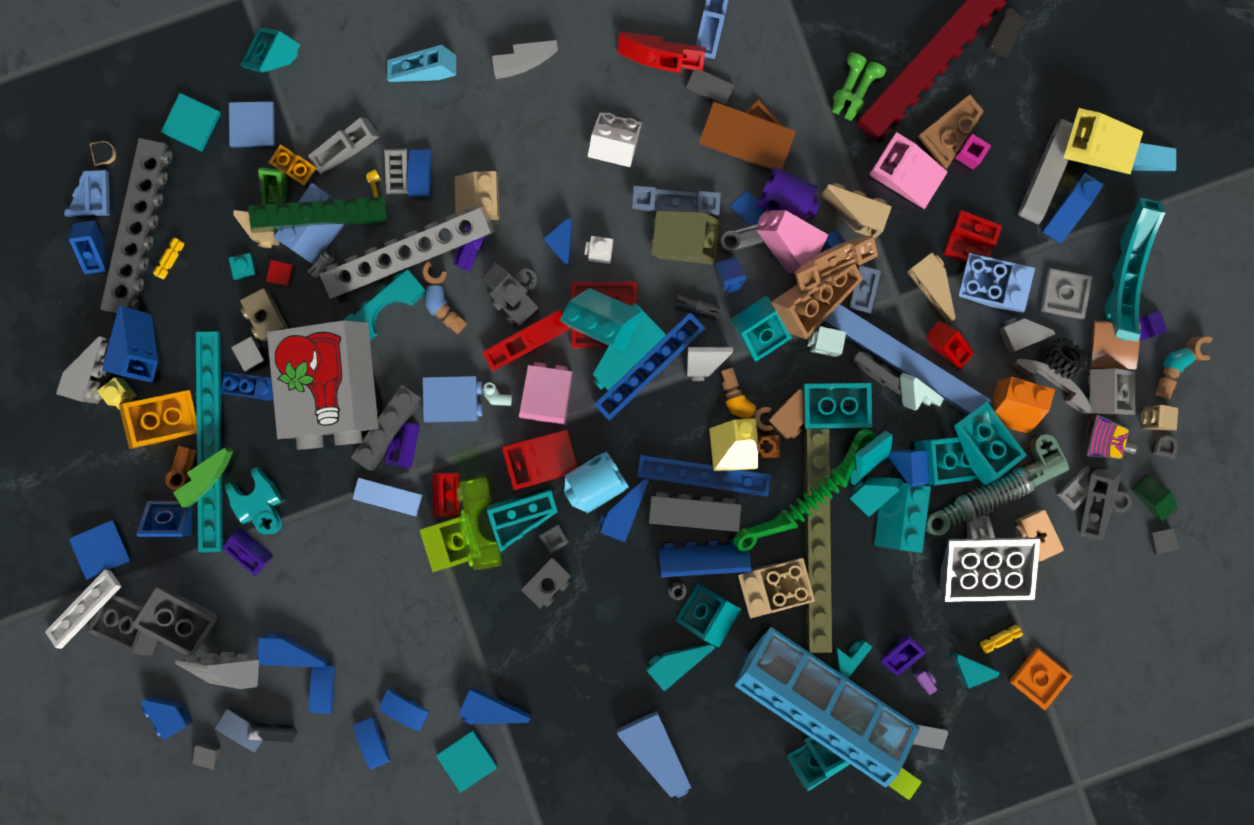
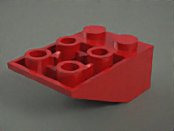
M568 430L502 447L514 490L564 477V475L578 468Z

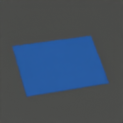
M747 190L730 206L749 226L757 225L760 216L765 213L764 210L756 207L758 200Z

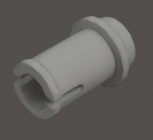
M326 251L323 254L320 253L318 260L307 270L317 280H319L320 274L326 271L325 267L332 265L335 261Z

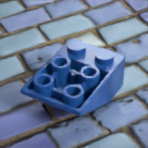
M119 306L102 371L153 383L158 356L152 315Z

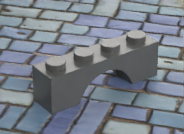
M401 385L378 418L379 429L368 432L351 458L366 469L374 470L385 455L396 433L414 414L423 398L408 387Z

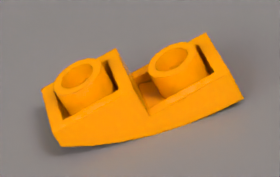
M281 144L268 162L303 186L306 185L317 169Z

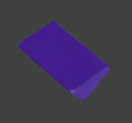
M406 422L402 425L388 446L385 463L401 467H412L419 425Z
M242 528L231 534L223 546V549L255 577L273 557L270 552Z

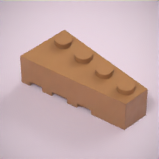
M853 263L820 279V285L804 293L799 291L797 284L771 303L788 333L807 340L863 278L856 264Z

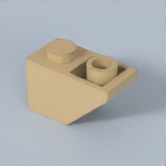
M1155 405L1144 407V410L1141 412L1140 421L1143 424L1142 429L1177 430L1178 408Z

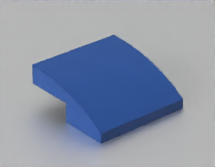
M113 520L69 539L86 580L100 575L104 570H110L130 562Z

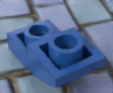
M431 149L409 150L407 191L409 197L430 196L432 185L430 171L433 157Z
M312 667L309 692L310 713L332 714L335 697L333 687L336 667Z
M393 689L387 690L378 708L389 717L416 731L421 730L430 712L416 701H408Z
M371 717L353 725L359 747L369 769H374L391 761L386 740L381 739L376 718Z

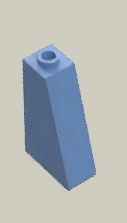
M658 711L617 729L619 738L670 797L675 795L677 798L682 797L689 792L688 789H691L690 781Z

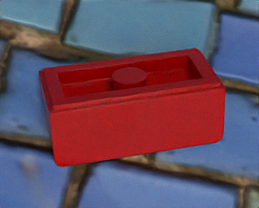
M433 473V517L460 516L459 473Z

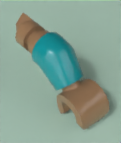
M1207 336L1193 337L1187 342L1186 348L1169 353L1162 365L1164 367L1162 372L1164 377L1160 378L1155 396L1170 400L1177 384L1175 378H1179L1180 373H1183L1184 369L1195 360H1210L1209 355L1201 354L1200 346L1202 343H1210L1213 338Z

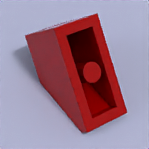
M940 321L936 323L925 337L934 350L960 370L974 354L957 330Z

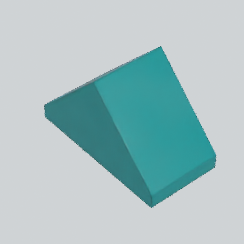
M953 652L952 658L963 685L967 688L974 687L999 676L998 671Z

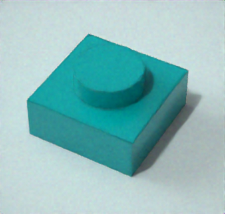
M251 253L229 258L234 280L257 275Z

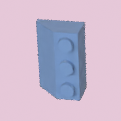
M311 183L299 202L335 199ZM345 224L280 229L274 238L314 264L320 257L319 254H323L328 249Z

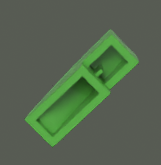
M223 448L187 472L191 481L173 492L182 507H190L213 487L233 453L231 448Z

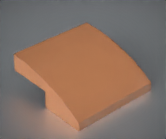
M1094 321L1090 367L1136 369L1140 337L1137 342L1121 340L1115 337L1112 321Z

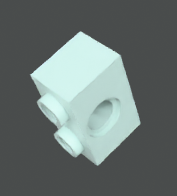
M819 327L809 336L807 346L811 347V353L837 357L842 354L846 332Z

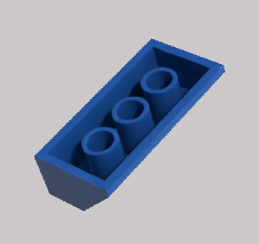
M729 539V543L720 544V540H708L707 545H698V541L685 542V546H676V543H663V547L659 548L661 577L752 572L749 550L745 552L740 551L734 545V539Z

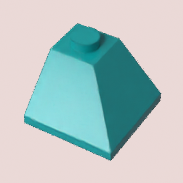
M259 27L240 66L259 72H266L290 65L298 55L300 44L280 31Z

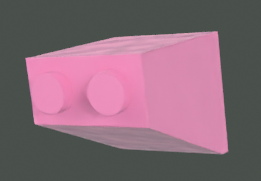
M786 210L765 211L759 218V226L756 230L783 269L790 274H795L804 263L820 254L828 234Z
M534 362L533 366L528 365L519 417L565 425L573 375L572 371H568L569 367L556 365L555 369L546 368L547 364Z

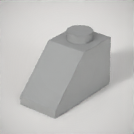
M1016 317L1003 322L1005 327L999 329L1009 353L1055 335L1052 329L1027 319L1017 321Z

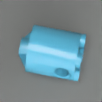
M607 451L564 475V493L573 507L587 513L628 488L627 483Z

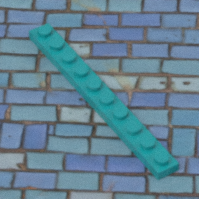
M196 332L197 466L222 450L220 332ZM222 475L213 487L198 500V552L223 551Z

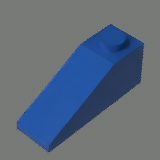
M1086 173L1079 176L1042 233L1061 244L1092 204L1103 184Z
M644 478L608 511L607 516L602 514L598 527L602 528L600 533L623 542L626 541L649 480Z
M266 632V636L258 638L257 660H259V665L325 667L329 664L327 658L287 636H279V632Z
M471 687L458 714L462 716L461 719L469 724H474V722L477 724L528 723L531 718V714L474 687Z

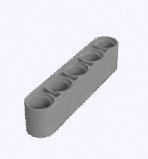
M1061 118L1056 124L1021 204L1018 216L1036 224H1040L1044 218L1069 160L1064 158V154L1074 125L1073 123Z

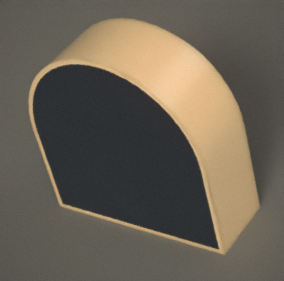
M101 141L90 144L95 166L107 165L115 160L116 149L110 143Z

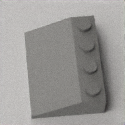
M1040 538L948 539L940 574V591L945 602L1034 600Z

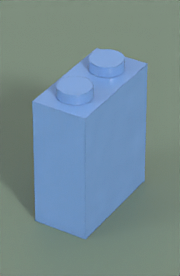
M476 376L423 378L424 422L479 421V416H483L482 403H479V394H482V381H478Z

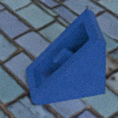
M566 219L544 238L546 245L565 266H569L572 219Z
M904 449L890 451L888 458L910 487L927 485L929 482L927 450Z

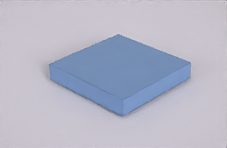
M273 102L229 103L230 147H275V107Z

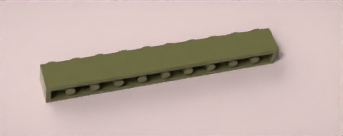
M829 429L804 430V492L811 496L812 493L809 489L811 486L818 490L816 482L820 481L825 484L824 475L830 478ZM826 496L823 497L826 502L825 505L817 502L819 510L816 511L813 508H809L812 516L805 514V566L815 598V602L806 604V649L810 653L832 652L830 499Z

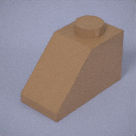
M798 389L767 421L785 439L790 437L794 439L802 431L800 426L804 423L803 391L801 389Z

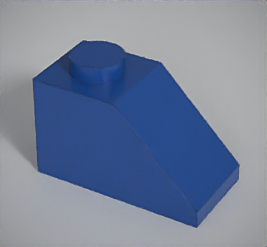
M96 221L73 224L69 241L84 274L105 272L107 266L104 243Z

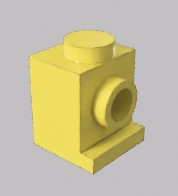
M116 377L97 391L108 405L116 406L118 409L121 404L128 403L137 397L124 379Z

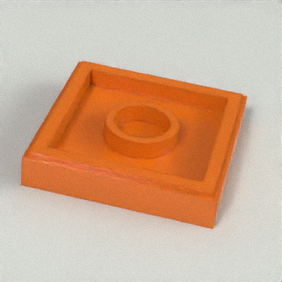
M1036 647L1009 682L1043 710H1046L1072 678V675Z

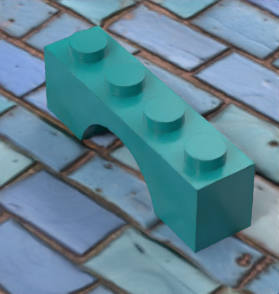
M408 269L405 272L403 270L398 272L393 277L394 281L390 285L382 286L376 292V297L372 300L367 299L359 307L360 310L355 315L351 313L344 320L367 322L371 341L378 335L376 318L384 306L393 302H402L412 306L426 294L425 288Z

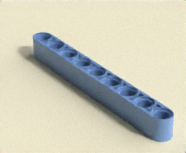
M840 304L822 322L831 329L846 332L845 338L897 371L916 377L943 397L946 402L967 415L985 402H988L990 406L993 405V402L986 396Z

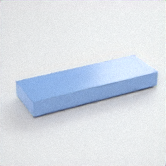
M358 478L353 495L354 500L413 516L418 515L423 497L421 494Z

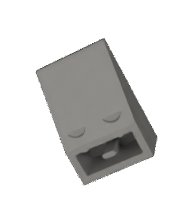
M99 336L63 372L56 394L81 402L99 403L102 397L97 391L104 386L106 379L111 374L110 372L102 371L110 339Z
M221 652L220 656H217L214 653H205L201 658L198 655H186L185 659L175 660V664L210 684L237 689L252 688L258 685L259 660L251 659L249 654H237L234 656V652Z

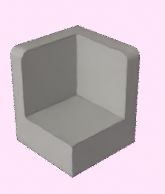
M249 337L231 347L243 370L247 372L252 371L253 366L264 360L258 349L260 344L253 337Z

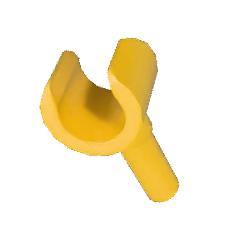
M373 170L367 173L366 178L372 188L373 197H379L375 183L380 181L381 178L378 172Z

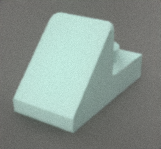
M904 373L901 374L900 380L904 407L917 410L921 402L928 406L931 403L938 406L941 405L944 400L943 397L916 377Z

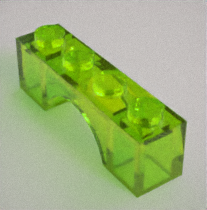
M486 477L460 482V488H457L459 501H463L464 510H461L462 522L467 524L468 531L464 532L466 545L470 544L471 553L468 554L470 567L474 566L476 571L501 567L503 564L498 544L485 539L478 527V518L481 510L488 503L492 502L489 481Z

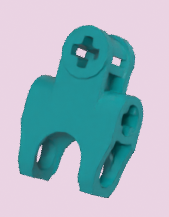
M259 467L251 470V475L255 481V489L250 495H244L234 482L226 484L225 489L229 497L230 506L242 524L252 520L257 531L262 534H275L281 529L282 519L275 505L282 502V497L275 484ZM268 519L272 520V523H270V527H266L265 525L268 523Z

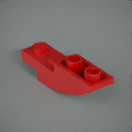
M619 32L618 53L628 59L649 67L681 73V68L703 71L706 47L662 42L663 37Z
M561 309L483 351L482 353L491 370L495 371L570 330V327L560 321L563 315Z

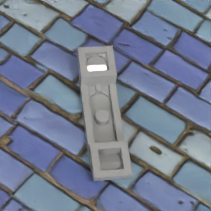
M1028 359L1012 361L1011 365L1028 377L1038 372L1069 395L1064 402L1080 413L1087 414L1091 412L1092 409L1087 398L1071 379L1062 378L1060 373L1058 375L1055 374L1054 369L1050 370L1049 365Z

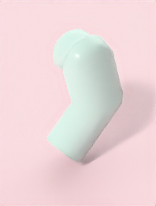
M491 382L483 386V395L490 404L512 405V395H501Z

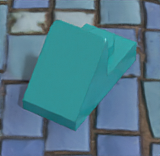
M862 639L860 642L856 641L849 649V656L834 646L837 672L849 678L872 646Z

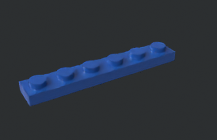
M640 455L637 477L767 497L771 480L770 474L743 470L713 472V466L644 455Z

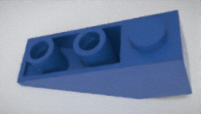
M224 372L221 388L222 394L274 401L271 378Z

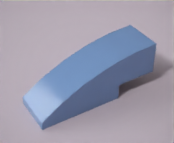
M706 0L696 46L706 47L705 57L712 59L716 57L729 0Z

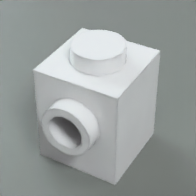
M591 236V241L586 242L585 255H589V262L611 264L613 239Z

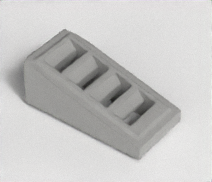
M385 149L386 194H408V149ZM391 156H402V160H391ZM391 165H402L403 169H391ZM391 174H403V178H391ZM391 183H403V187H391Z

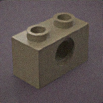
M263 288L240 300L243 305L241 311L246 319H250L253 325L251 331L257 339L260 338V340L268 341L267 332L289 329L268 290ZM266 311L267 318L260 322L258 319L259 313Z

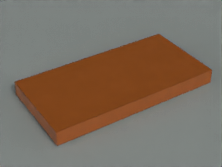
M713 102L699 145L773 171L774 166L783 169L796 131Z

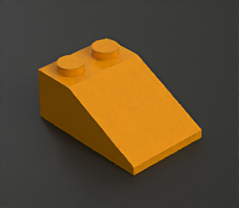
M190 390L123 403L119 406L129 449L197 434V418Z

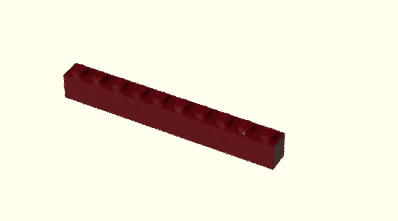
M967 0L861 117L856 125L875 142L880 137L884 139L892 130L889 126L894 121L897 123L901 121L907 114L904 111L907 106L913 107L919 101L921 96L918 94L923 89L929 90L936 82L933 79L937 73L942 75L950 66L947 62L952 57L956 59L964 51L963 44L966 41L971 43L979 34L976 30L981 25L985 27L992 20L993 16L990 14L995 9L999 12L1008 1Z

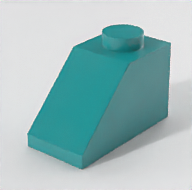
M868 477L864 482L861 480L852 488L854 492L850 499L870 517L900 490L904 481L901 478Z

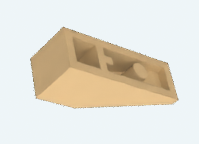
M931 253L908 270L907 273L944 320L949 323L955 319V313L946 270L943 267L942 259L938 255L934 256Z

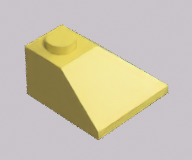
M756 419L732 420L709 429L713 472L758 468Z

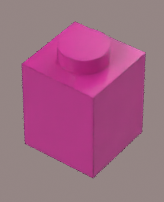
M972 134L964 142L955 159L974 169L981 163L991 145Z

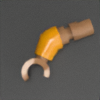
M730 368L721 371L725 381L722 383L724 391L727 390L728 393L726 394L727 401L725 402L729 411L743 419H756L757 432L767 433L774 429L771 425L765 426L760 421L761 414L767 415L772 408L764 407L756 410V406L748 401L745 395H742L741 390L737 389L739 384L734 369Z

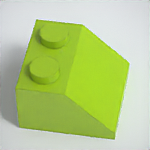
M469 514L420 530L432 572L481 557Z

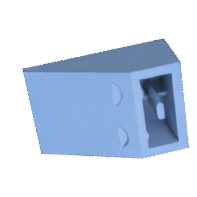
M969 253L959 296L999 310L1022 314L1026 308L1035 268Z

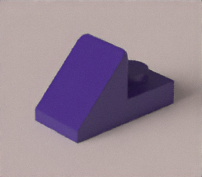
M1160 310L1139 318L1141 324L1140 341L1168 331Z
M902 635L898 644L883 656L881 663L896 676H899L921 658L927 650L911 636Z

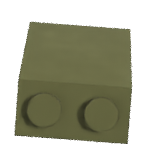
M656 212V217L653 221L654 238L650 244L651 255L660 259L715 265L721 228L719 220L707 213Z

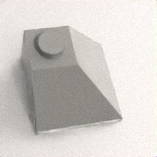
M688 347L686 351V377H691V381H704V377H709L733 353V347Z

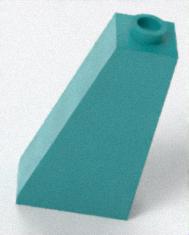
M636 303L632 306L643 311ZM644 312L624 352L611 346L608 347L593 373V376L596 378L593 382L601 390L606 388L609 391L666 334Z

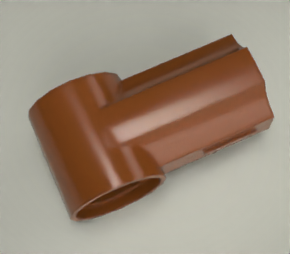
M779 435L759 436L757 451L760 452V458L780 457Z
M178 446L172 469L167 474L165 480L169 488L178 490L191 481L187 472L194 468L197 458L196 450ZM178 475H181L183 481L177 486L175 479Z

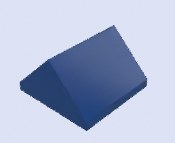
M147 501L136 533L137 537H182L192 535V505L190 507H182L179 501Z

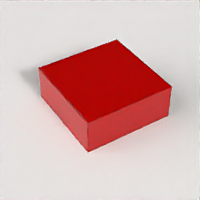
M271 260L266 282L290 287L294 266Z

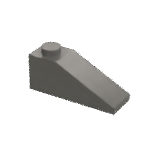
M1099 466L1091 474L1080 535L1100 541L1103 540L1118 492L1121 472Z

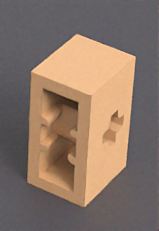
M1038 509L1015 520L1017 523L1015 528L1020 538L1036 537V532L1041 534L1039 536L1038 561H1043L1064 551L1045 510Z

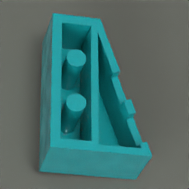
M551 486L489 505L487 508L500 552L558 512Z

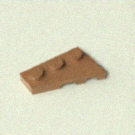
M969 95L921 133L918 138L946 170L984 111L972 96Z

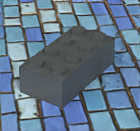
M656 492L655 496L650 498L648 522L651 524L739 532L741 504H736V499L721 498V502H715L714 497L699 496V500H693L692 495L678 494L677 498L669 497L670 493Z

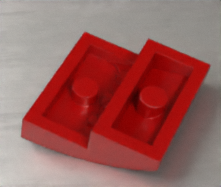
M961 210L943 255L967 263L969 253L990 258L1002 225Z

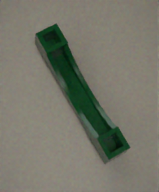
M384 197L248 206L251 233L274 232L275 230L327 224H385L387 219Z

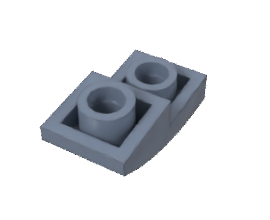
M227 708L214 727L220 733L254 753L262 740H249L250 722Z

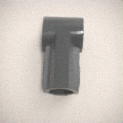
M759 224L725 232L719 240L720 250L729 254L736 250L764 243V240L756 231ZM727 237L732 238L735 246L728 247L724 243V239Z

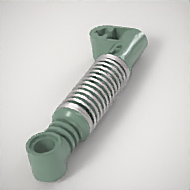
M1047 434L1034 436L1029 442V449L1036 462L1024 468L1018 467L1012 470L1011 473L1007 472V475L1003 474L998 480L996 479L994 482L985 484V487L981 485V489L977 487L976 491L972 490V493L968 492L967 495L959 496L952 505H948V508L944 507L943 510L940 509L928 514L925 531L932 535H943L951 527H956V524L973 522L976 518L985 516V513L989 514L990 511L993 512L994 509L997 510L998 507L1007 505V502L1011 503L1012 500L1015 501L1016 498L1019 499L1020 496L1031 493L1034 487L1068 471L1067 460L1056 439ZM1045 442L1046 446L1043 447L1044 449H1041L1040 446ZM1052 450L1053 454L1045 458L1042 457L1047 451ZM935 518H938L940 521V527L937 530H934L931 525Z

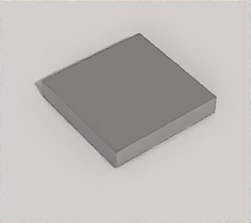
M1048 268L1040 312L1081 320L1085 319L1092 276Z

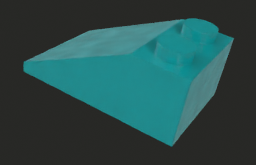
M988 402L982 404L954 425L969 465L983 485L998 479L1027 456Z
M959 437L914 441L915 450H927L929 478L927 485H941L979 479L969 465Z

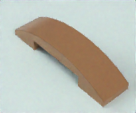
M871 235L841 243L808 260L795 272L799 291L804 293L820 285V279L853 263L861 265L878 257L874 237Z

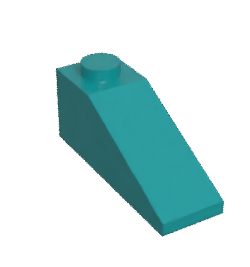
M708 642L663 653L660 657L655 655L648 661L647 672L665 691L715 649V647Z

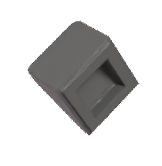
M202 742L197 743L194 748L192 764L214 770L221 748Z

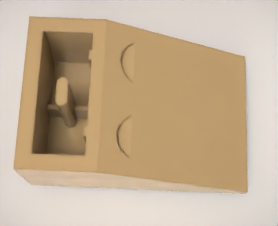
M837 183L828 184L821 195L855 232L866 236L872 235L874 239L883 232L892 207L886 205L887 202L879 198L869 199L866 197V194L860 191H847L844 186Z
M803 558L751 569L752 572H739L738 574L750 618L815 602Z

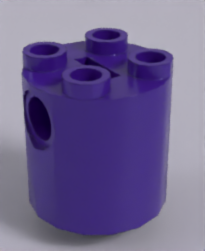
M774 166L769 177L773 181H767L762 192L766 196L761 195L756 207L764 211L786 210L803 221L814 218L821 204L816 195L819 186Z

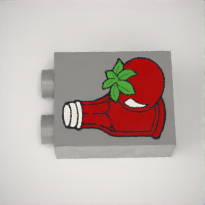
M344 320L267 332L277 439L296 438L297 450L324 447L323 435L334 434L335 445L362 443L361 431L379 429L367 322Z

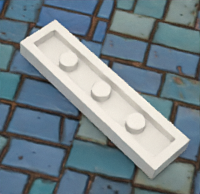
M104 570L45 631L55 648L62 649L122 587L110 570Z

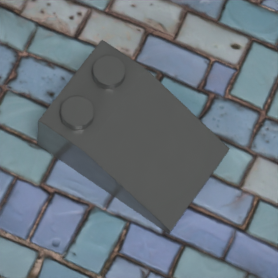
M156 587L135 619L132 627L185 655H195L215 624L217 614L193 601Z
M114 594L97 611L87 631L128 652L152 656L158 641L132 627L145 604L118 594Z

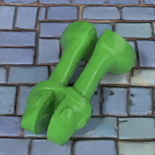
M853 52L849 53L847 57V62L850 66L848 77L842 89L835 92L832 112L839 115L841 109L845 106V101H850L851 104L847 108V113L844 117L850 121L857 113L862 111L864 107L863 97L871 82L883 77L886 72V68L882 65L869 62L855 93H852L854 84L866 64V59L863 56Z

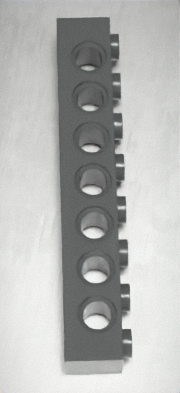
M138 139L100 310L117 314L119 306L138 311L139 291H142L144 286L143 273L148 267V251L151 249L154 240L152 233L158 223V206L162 204V189L168 179L167 166L172 161L171 148L165 143ZM156 160V166L153 169H149V164ZM151 181V188L145 191V184ZM146 202L147 207L145 211L140 212L141 204ZM141 224L142 229L136 234L135 227ZM136 245L137 251L135 254L131 255L130 249L132 246ZM131 266L132 273L126 276L125 271ZM126 287L127 295L122 298L121 290Z

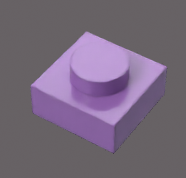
M919 669L913 673L926 693L931 695L937 691L933 685L936 683V680L929 671L925 673V671Z

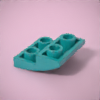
M884 431L855 454L856 465L851 473V484H857L885 462L891 451V433Z

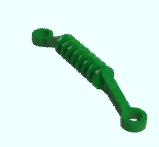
M869 429L859 431L854 437L843 463L830 470L833 478L824 475L823 478L826 483L823 484L817 481L818 490L811 486L809 488L812 493L811 496L804 492V502L799 498L796 499L798 507L789 504L790 513L783 509L781 514L773 521L740 530L734 537V545L740 551L745 552L755 545L757 538L788 529H796L798 527L796 519L802 522L805 521L803 513L812 516L809 508L818 511L817 502L825 505L824 496L832 499L831 490L838 494L840 492L837 487L838 484L843 488L847 486L856 465L855 454L869 444L876 435Z

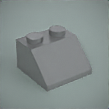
M1091 369L1088 377V385L1090 387L1088 402L1092 409L1090 414L1135 415V371Z

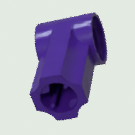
M466 225L463 230L469 232L471 226ZM487 235L459 246L453 265L471 272L477 254L483 248Z

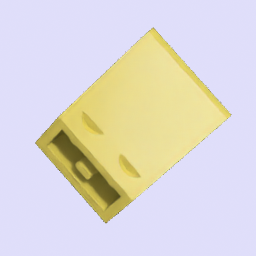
M1079 108L1064 158L1131 174L1143 131L1102 113Z

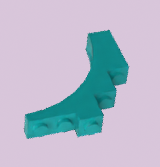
M1141 197L1119 242L1122 254L1112 273L1114 288L1104 306L1106 319L1112 321L1115 337L1125 341L1131 340L1136 342L1141 335L1139 304L1145 268L1158 228L1165 215L1161 202Z

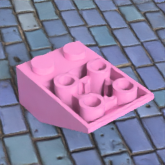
M896 132L869 175L925 209L946 176L947 171L915 143Z

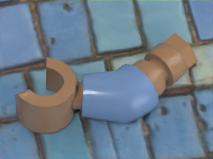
M428 261L424 265L422 273L424 281L429 285L426 287L425 306L432 316L436 315L439 319L442 318L444 320L443 323L458 335L466 327L467 323L454 311H450L451 308L445 300L444 290L440 285L445 281L447 272H442L439 278L430 277L428 271L432 268V264Z

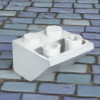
M600 112L592 132L588 157L630 167L642 122H637L631 118L617 117L611 113Z

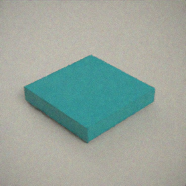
M180 93L161 133L203 152L221 113Z
M474 730L436 755L460 793L498 767Z

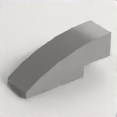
M557 40L513 45L514 54L492 56L495 78L500 79L514 76L543 63L558 51Z
M359 118L347 129L339 130L308 156L318 172L323 174L349 159L380 136L368 118Z

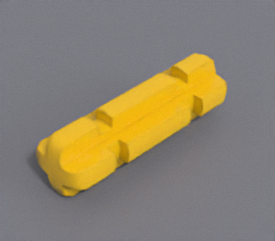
M177 238L171 240L170 248L165 250L158 262L160 265L156 266L153 274L161 279L166 277L168 268L171 269L179 255L178 251H181L184 247V243Z
M1013 625L1009 627L1008 631L1005 629L990 637V640L986 639L980 642V646L984 653H989L994 648H999L1013 641L1012 638L1017 639L1023 635L1022 630L1018 625Z

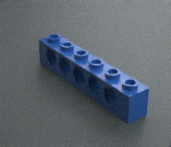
M689 313L603 395L594 406L610 421L706 328Z

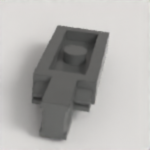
M860 351L854 354L850 360L852 364L884 387L887 386L898 395H902L900 377L892 375V371L888 367L875 363L873 361L874 358L870 354Z

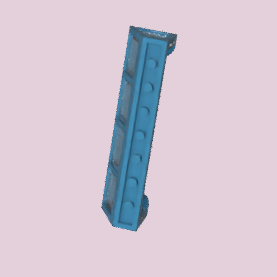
M772 627L767 630L748 653L735 683L738 689L885 788L899 775L920 729L918 725Z

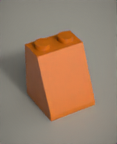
M1014 377L997 380L992 398L993 405L991 407L1006 428L1030 434L1049 412L1055 389Z

